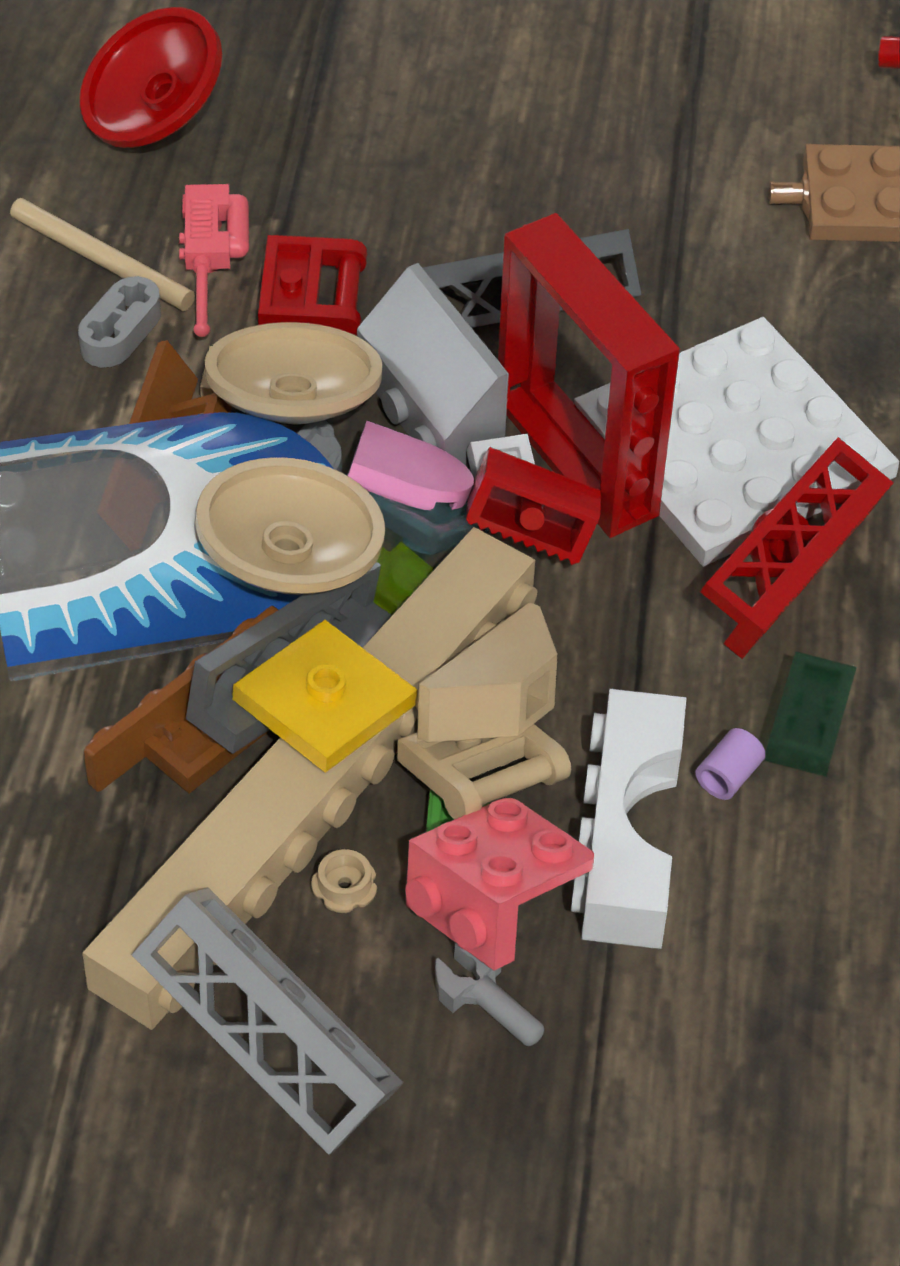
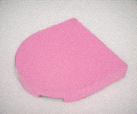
M366 421L348 473V477L352 478L369 492L423 510L434 509L436 502L450 503L449 506L452 510L463 507L474 484V478L470 470L448 452L422 440L370 421Z

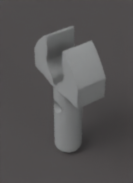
M455 943L454 959L465 969L471 971L476 980L471 977H459L453 974L452 970L439 958L436 959L435 986L437 997L452 1013L464 1004H478L525 1046H532L542 1038L544 1033L543 1024L496 984L495 977L501 973V968L493 971L468 951L462 949L457 943Z

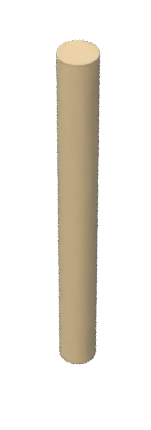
M18 198L13 203L10 214L14 219L122 278L134 276L148 278L159 288L160 299L182 311L188 310L193 304L195 293L187 287L23 198Z

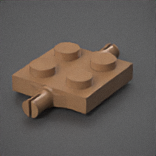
M806 144L803 156L804 175L802 182L770 181L769 205L801 204L802 210L808 218L810 240L900 242V146Z

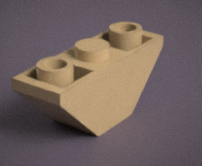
M529 602L509 618L501 621L493 630L470 647L465 648L459 655L435 673L427 676L419 684L415 700L418 709V739L431 743L519 736L554 708L557 652L540 606Z

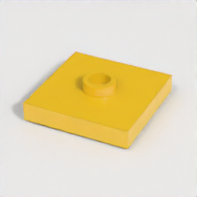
M323 620L234 683L232 700L326 773L416 705L415 700L418 690L328 621Z

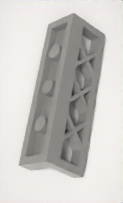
M209 888L186 894L132 953V956L329 1155L349 1137L373 1110L384 1104L404 1083ZM179 927L198 945L199 973H178L158 953L160 948ZM213 961L225 973H213ZM188 983H199L200 995ZM214 983H236L247 994L248 1022H226L214 1010ZM262 1010L274 1022H262ZM238 1033H249V1044ZM263 1033H286L297 1045L298 1072H276L264 1060ZM311 1060H312L323 1072H312V1063H311ZM287 1083H299V1095ZM312 1083H335L356 1104L334 1129L313 1110Z

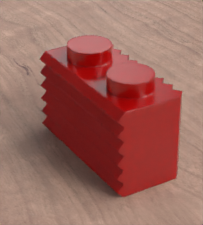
M489 447L468 497L466 519L469 525L478 523L480 530L489 527L492 534L501 532L503 539L512 536L514 543L523 540L526 548L535 545L537 552L546 549L548 556L557 554L560 561L568 558L571 565L580 562L601 515V490Z

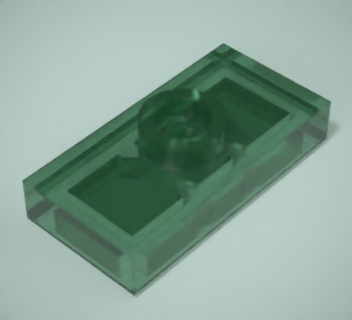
M795 652L767 744L764 761L827 777L857 667Z

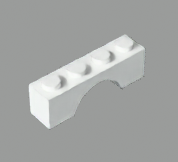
M610 689L607 714L594 713L590 751L601 752L602 761L601 766L588 764L584 803L596 804L597 806L595 819L582 817L579 838L580 843L593 851L594 864L593 869L589 873L575 878L571 912L584 913L581 940L662 949L668 908L672 856L658 850L642 839L630 824L627 813L631 807L647 795L676 787L682 751L687 697Z

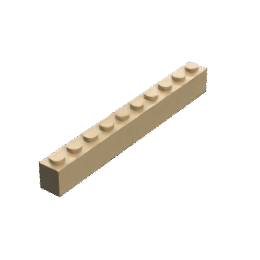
M473 527L367 642L363 649L418 690L419 684L427 676L435 673L459 655L465 648L470 647L493 630L501 621L509 618L529 602L535 603L537 597V589L533 587L535 559ZM416 705L326 773L282 738H279L82 952L88 990L151 1030L168 1012L175 1013L179 1011L182 1006L132 956V953L186 894L209 888L244 924L252 916L259 918L265 914L272 905L281 883L292 871L298 873L308 865L316 851L319 840L332 826L334 828L342 826L351 815L356 804V798L370 783L378 784L386 776L393 763L394 755L398 752V739L418 732V709ZM179 927L160 948L158 953L178 973H199L198 945ZM188 983L194 989L195 983Z

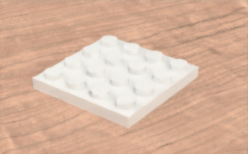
M763 316L679 353L659 516L704 567L734 553L751 534L756 520L781 501L837 437L890 480L896 477L900 461ZM610 383L574 398L576 407L604 439ZM835 461L828 467L832 489H857L861 484L860 481ZM815 482L810 488H817V483ZM796 503L797 512L805 519L822 512L821 503Z

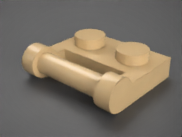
M535 724L531 725L519 736L428 743L418 739V732L398 739L397 761L443 799L449 815L454 820L481 810L484 805L540 782L546 785H553L567 779L571 773V763L565 749ZM525 757L528 759L472 782L469 780L472 777L499 766H504L519 758Z

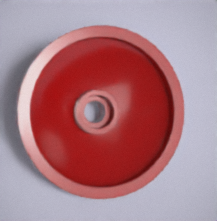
M167 7L143 14L119 29L97 52L82 82L80 110L88 128L103 142L116 147L128 148L155 143L184 127L205 105L219 76L222 63V46L214 27L204 16L194 10L182 7Z

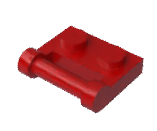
M268 235L258 309V325L284 322L310 323L340 329L357 336V328L360 326L362 319L357 311L360 272L365 269L367 264L368 252L366 246L354 239ZM322 265L335 266L338 270L335 305L318 304Z

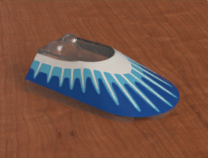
M225 412L198 414L0 442V632L9 681L24 680L223 643L232 636L235 629L243 621L249 618H256L270 606H274L279 610L304 595L277 593L252 586L219 566L205 551L197 535L195 517L198 499L205 486L216 475L227 468L246 461L262 458H295L333 468L331 464L309 441L283 425L253 415Z

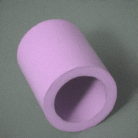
M733 728L696 769L697 780L709 794L722 800H728L733 797L765 759V750L754 735L746 730Z

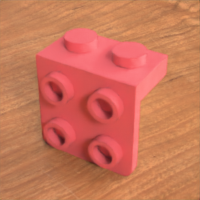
M502 798L482 807L478 811L444 823L409 840L407 885L405 889L406 906L457 943L462 949L468 951L495 971L514 961L518 906L591 871L594 864V853L518 800Z

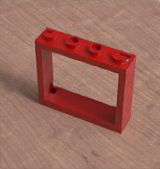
M554 213L507 232L504 236L498 361L509 373L506 416L521 434H528L531 446L553 472L601 490V515L597 524L609 538H612L652 520L660 514L680 348L557 213ZM560 306L612 364L605 439L554 381ZM521 384L520 387L510 391V387Z

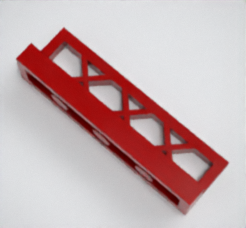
M839 437L715 572L700 591L738 623L723 644L741 659L748 654L871 513L894 483ZM833 461L861 482L857 489H832L828 467ZM815 482L817 483V488H810ZM796 503H821L825 525H800ZM835 504H843L838 510H836ZM784 517L785 525L778 524ZM763 539L788 540L792 562H767ZM803 540H811L804 548ZM751 554L752 562H744ZM730 576L755 577L759 600L752 607L724 585ZM770 577H778L771 585Z

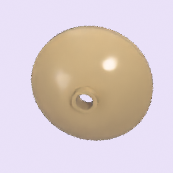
M270 323L244 328L218 340L206 354L205 377L210 388L220 398L242 412L277 423L307 424L342 415L368 400L381 384L382 360L377 351L366 341L340 329L310 323Z
M295 458L255 459L239 463L220 472L201 492L195 517V526L199 540L205 551L219 566L252 586L283 594L321 593L354 582L366 574L376 563L381 554L385 536L383 514L374 498L366 489L352 478L333 468Z

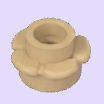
M348 849L337 850L326 855L320 862L318 872L312 877V891L316 898L324 900V905L327 909L338 913H348L358 906H367L374 899L377 893V885L373 883L376 873L367 858L359 852ZM350 883L351 886L348 888H341L339 884Z

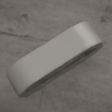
M139 276L127 277L112 285L78 326L80 353L86 362L101 368L113 367L121 364L132 354L161 318L160 293L157 285L148 278Z

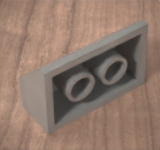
M419 263L407 267L357 328V337L370 344L382 360V380L375 393L382 400L384 411L393 424L400 423L409 436L448 452L470 469L466 452L470 442L505 437L509 373Z

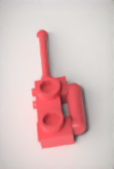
M229 184L185 185V194H183L185 233H179L180 244H185V248H179L180 259H185L186 270L193 269L196 273V325H194L193 331L198 337H205L210 333V326L208 325V273L218 269H230V258H242L249 251V203L246 197L241 194H229ZM222 221H227V231H219L222 227Z

